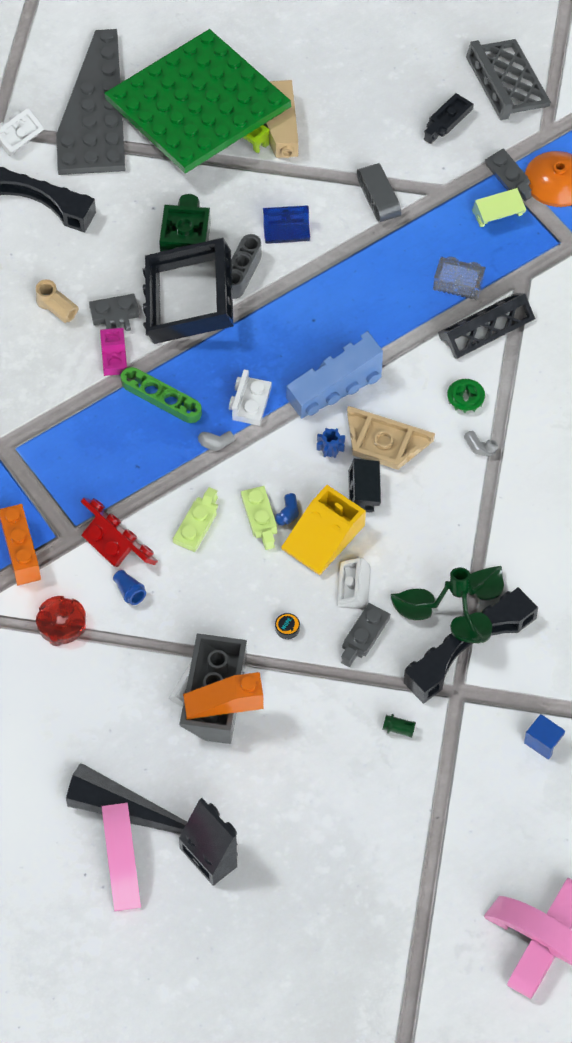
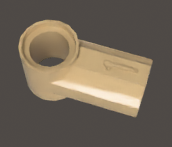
M45 279L37 283L36 302L40 308L48 309L64 323L70 322L75 318L79 310L78 306L58 291L53 281Z

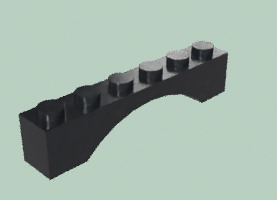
M0 167V195H15L33 199L51 209L60 218L64 226L86 232L96 214L94 198L86 194L70 191L65 187L61 188L52 185L47 181L31 178L26 174L10 171L5 167Z
M517 587L512 592L507 591L504 593L499 602L493 606L488 605L481 613H484L490 619L492 635L519 633L536 620L538 606ZM452 633L449 634L441 645L437 648H430L418 662L413 661L406 667L404 684L424 704L443 689L449 667L456 657L473 643L460 641Z

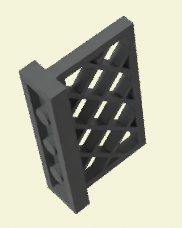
M516 39L483 45L480 44L479 40L470 42L466 58L500 120L509 119L511 113L550 106V99ZM512 47L515 54L508 53L503 49ZM490 51L497 55L493 58L486 55L485 52ZM499 56L510 60V63L506 64L499 61ZM513 62L522 65L523 71L513 67ZM494 65L504 69V74L495 71ZM508 72H511L520 77L518 80H515L506 75ZM522 78L531 81L532 87L520 82ZM502 82L511 84L514 88L512 90L504 87ZM517 87L527 91V96L515 92ZM531 94H534L540 97L541 100L536 101L529 97ZM513 97L523 103L514 105L511 98Z

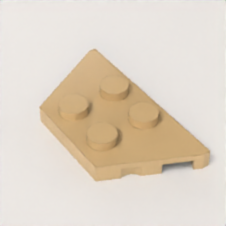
M351 406L347 408L353 456L366 460L380 461L381 465L399 470L434 442L435 433Z

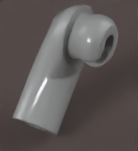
M231 431L221 436L209 432H201L198 436V441L205 448L219 451L234 442L235 437Z
M469 431L464 435V439L475 454L489 457L493 456L498 449L496 441L487 440L486 443L480 442L474 431Z

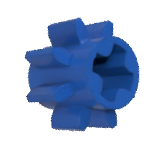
M325 428L323 434H317L316 450H322L323 457L336 458L339 451H345V435H340L337 428Z

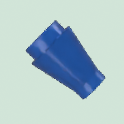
M119 570L114 574L113 580L117 584L126 603L137 605L144 600L146 591L142 583L128 575L124 570Z

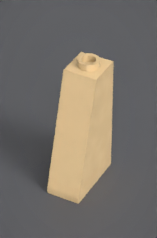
M292 80L269 81L291 100L292 106L263 124L269 128V144L276 158L297 157L298 133Z

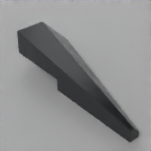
M80 763L72 775L66 795L67 807L102 814V806L128 803L130 824L179 834L182 833L187 824V821L84 764Z

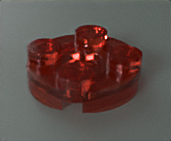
M54 596L47 599L39 607V612L36 616L38 632L53 646H60L61 644L75 641L86 631V613L82 604L76 599L72 598L71 600L64 598V596ZM58 616L68 618L63 624L56 623Z

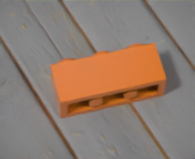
M18 504L0 509V523L17 586L41 580L39 564L23 505Z

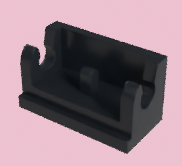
M354 458L348 470L349 500L366 510V512H374L373 506H380L381 504L380 461Z

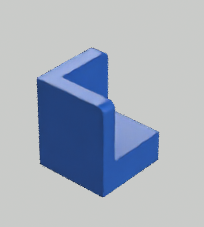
M540 714L526 731L524 744L549 760L553 754L554 747L564 736L565 730Z

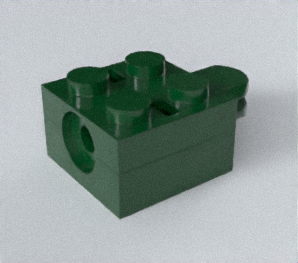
M184 194L180 197L178 205H164L159 240L160 252L209 241L211 225L210 208L200 207V201L197 196Z

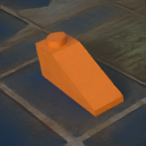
M260 672L234 675L183 694L187 719L264 709Z

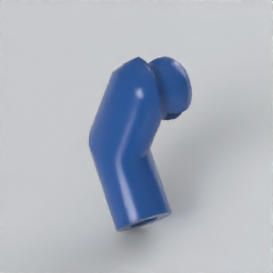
M294 493L284 496L286 507L275 516V520L280 526L290 524L299 515L297 499Z

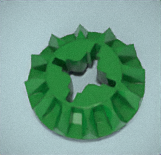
M459 379L450 385L447 397L449 404L454 406L455 411L460 409L464 413L470 410L475 412L478 407L483 405L485 391L481 384L475 380ZM465 390H467L469 396L467 401L463 398Z

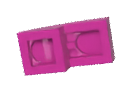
M124 329L100 330L104 376L121 375L127 368Z

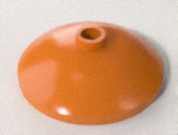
M550 151L532 159L526 168L525 174L530 180L531 184H529V187L532 190L533 198L548 206H571L572 154L563 151Z

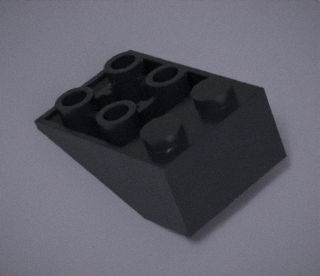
M201 798L179 837L180 850L214 886L237 868V831L231 823H225L219 817L220 813L212 803L207 804Z

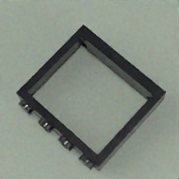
M224 238L145 255V268L142 269L145 277L143 293L146 303H143V311L146 316V322L143 323V326L146 329V336H149L154 344L234 326L231 250ZM215 260L217 312L161 324L160 272Z

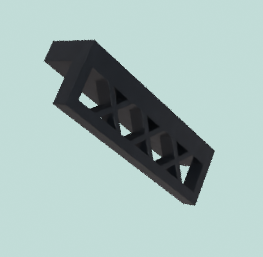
M515 293L439 331L438 334L441 341H448L454 358L458 359L533 321L535 316L526 294ZM523 305L527 317L521 320L513 318L516 309ZM500 316L507 318L505 327L501 330L494 328L496 320ZM480 326L488 328L486 336L482 340L475 338L477 328ZM461 336L468 338L466 347L459 351L455 339Z

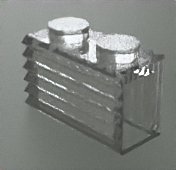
M440 257L434 276L433 289L478 300L485 278L486 267L481 266L477 262H462L455 257Z

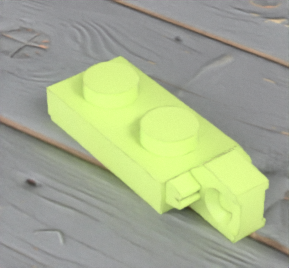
M261 486L241 491V498L253 537L255 536L256 539L262 538L265 550L275 548L273 535L277 534V524L265 487Z
M209 487L203 499L198 497L193 502L173 537L174 544L196 552L217 515L218 505L215 502L218 499V490Z

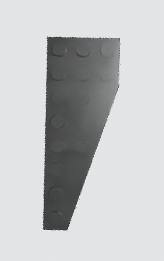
M117 29L95 30L56 134L58 175L126 171L122 114L105 99L104 94L120 84Z

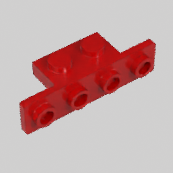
M83 498L80 501L96 516L81 536L113 566L118 567L131 550L144 562L156 565L158 561L152 556L154 552L148 546L140 545L136 541L138 537L129 529L124 530L120 526L121 521L111 513L108 515L103 510L105 506L95 498L92 500Z

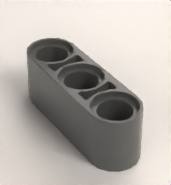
M377 163L357 169L359 184L376 220L382 222L401 216L399 201L381 164Z
M255 234L245 235L241 239L231 259L233 299H237L244 294L261 260V239Z

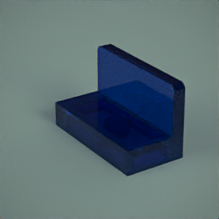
M309 206L263 208L265 243L310 241Z

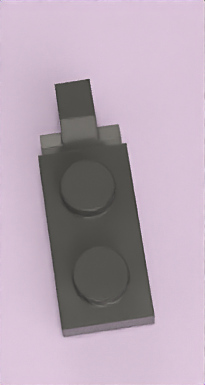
M504 148L485 159L486 166L507 191L518 188L520 196L524 201L533 197L531 194L532 190L529 187L531 183L528 176Z
M368 603L344 640L342 648L345 651L341 656V663L350 667L357 656L360 658L366 657L390 620L391 614Z

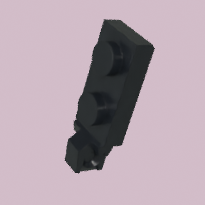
M455 93L429 118L426 126L427 129L424 131V140L431 144L439 135L441 137L445 136V134L447 135L473 110L474 104Z

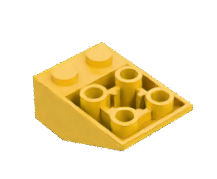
M326 485L311 501L281 549L318 575H321L365 526L366 510L329 485Z

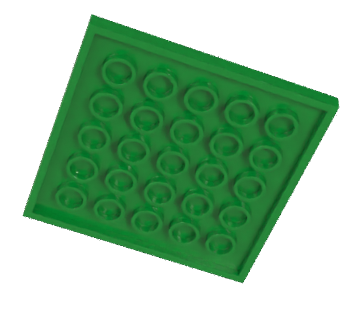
M211 29L206 30L104 93L105 99L185 174L292 107L291 100Z

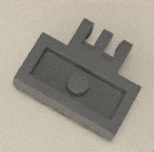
M135 294L89 302L93 325L105 324L106 329H112L111 326L121 328V325L124 324L125 330L131 331L129 319L139 317Z

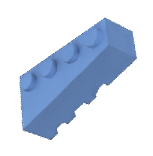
M368 331L361 335L362 340L355 345L350 342L344 346L342 354L336 358L328 357L323 361L318 370L315 371L312 368L287 385L286 399L301 419L308 415L316 414L320 409L328 405H334L341 398L353 395L360 388L368 384H374L381 378L383 350Z

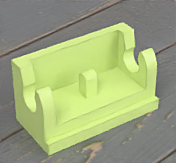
M518 188L475 200L472 212L479 226L484 227L488 222L514 214L521 216L526 212V207Z

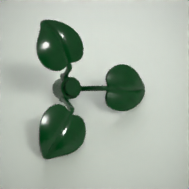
M502 566L482 569L471 574L465 568H454L450 572V581H445V587L436 601L434 595L425 589H409L401 593L391 594L392 604L402 616L411 620H424L431 617L432 608L439 606L449 589L453 596L462 597L464 616H459L452 620L450 625L451 633L455 638L463 642L484 643L492 635V623L484 613L475 612L469 615L467 593L471 596L475 594L481 600H491L499 597L504 589Z

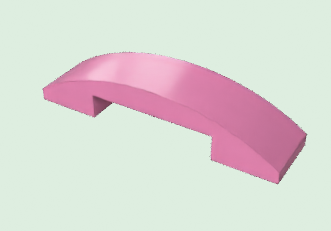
M128 803L102 806L114 911L141 908Z
M499 896L484 915L485 919L505 930L510 927L548 947L550 954L572 965V930L546 913L521 901Z

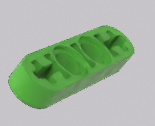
M129 367L122 372L121 383L125 390L187 423H195L200 420L202 408L197 400L137 368ZM133 377H136V381H135V380H131L130 382L128 381V378H129V379H132ZM149 386L158 388L157 392L153 394L147 393L145 389ZM167 397H175L178 401L175 404H167L165 399Z

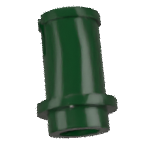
M391 714V716L386 715L382 730H386L388 734L389 732H394L412 738L416 722L394 717V714Z

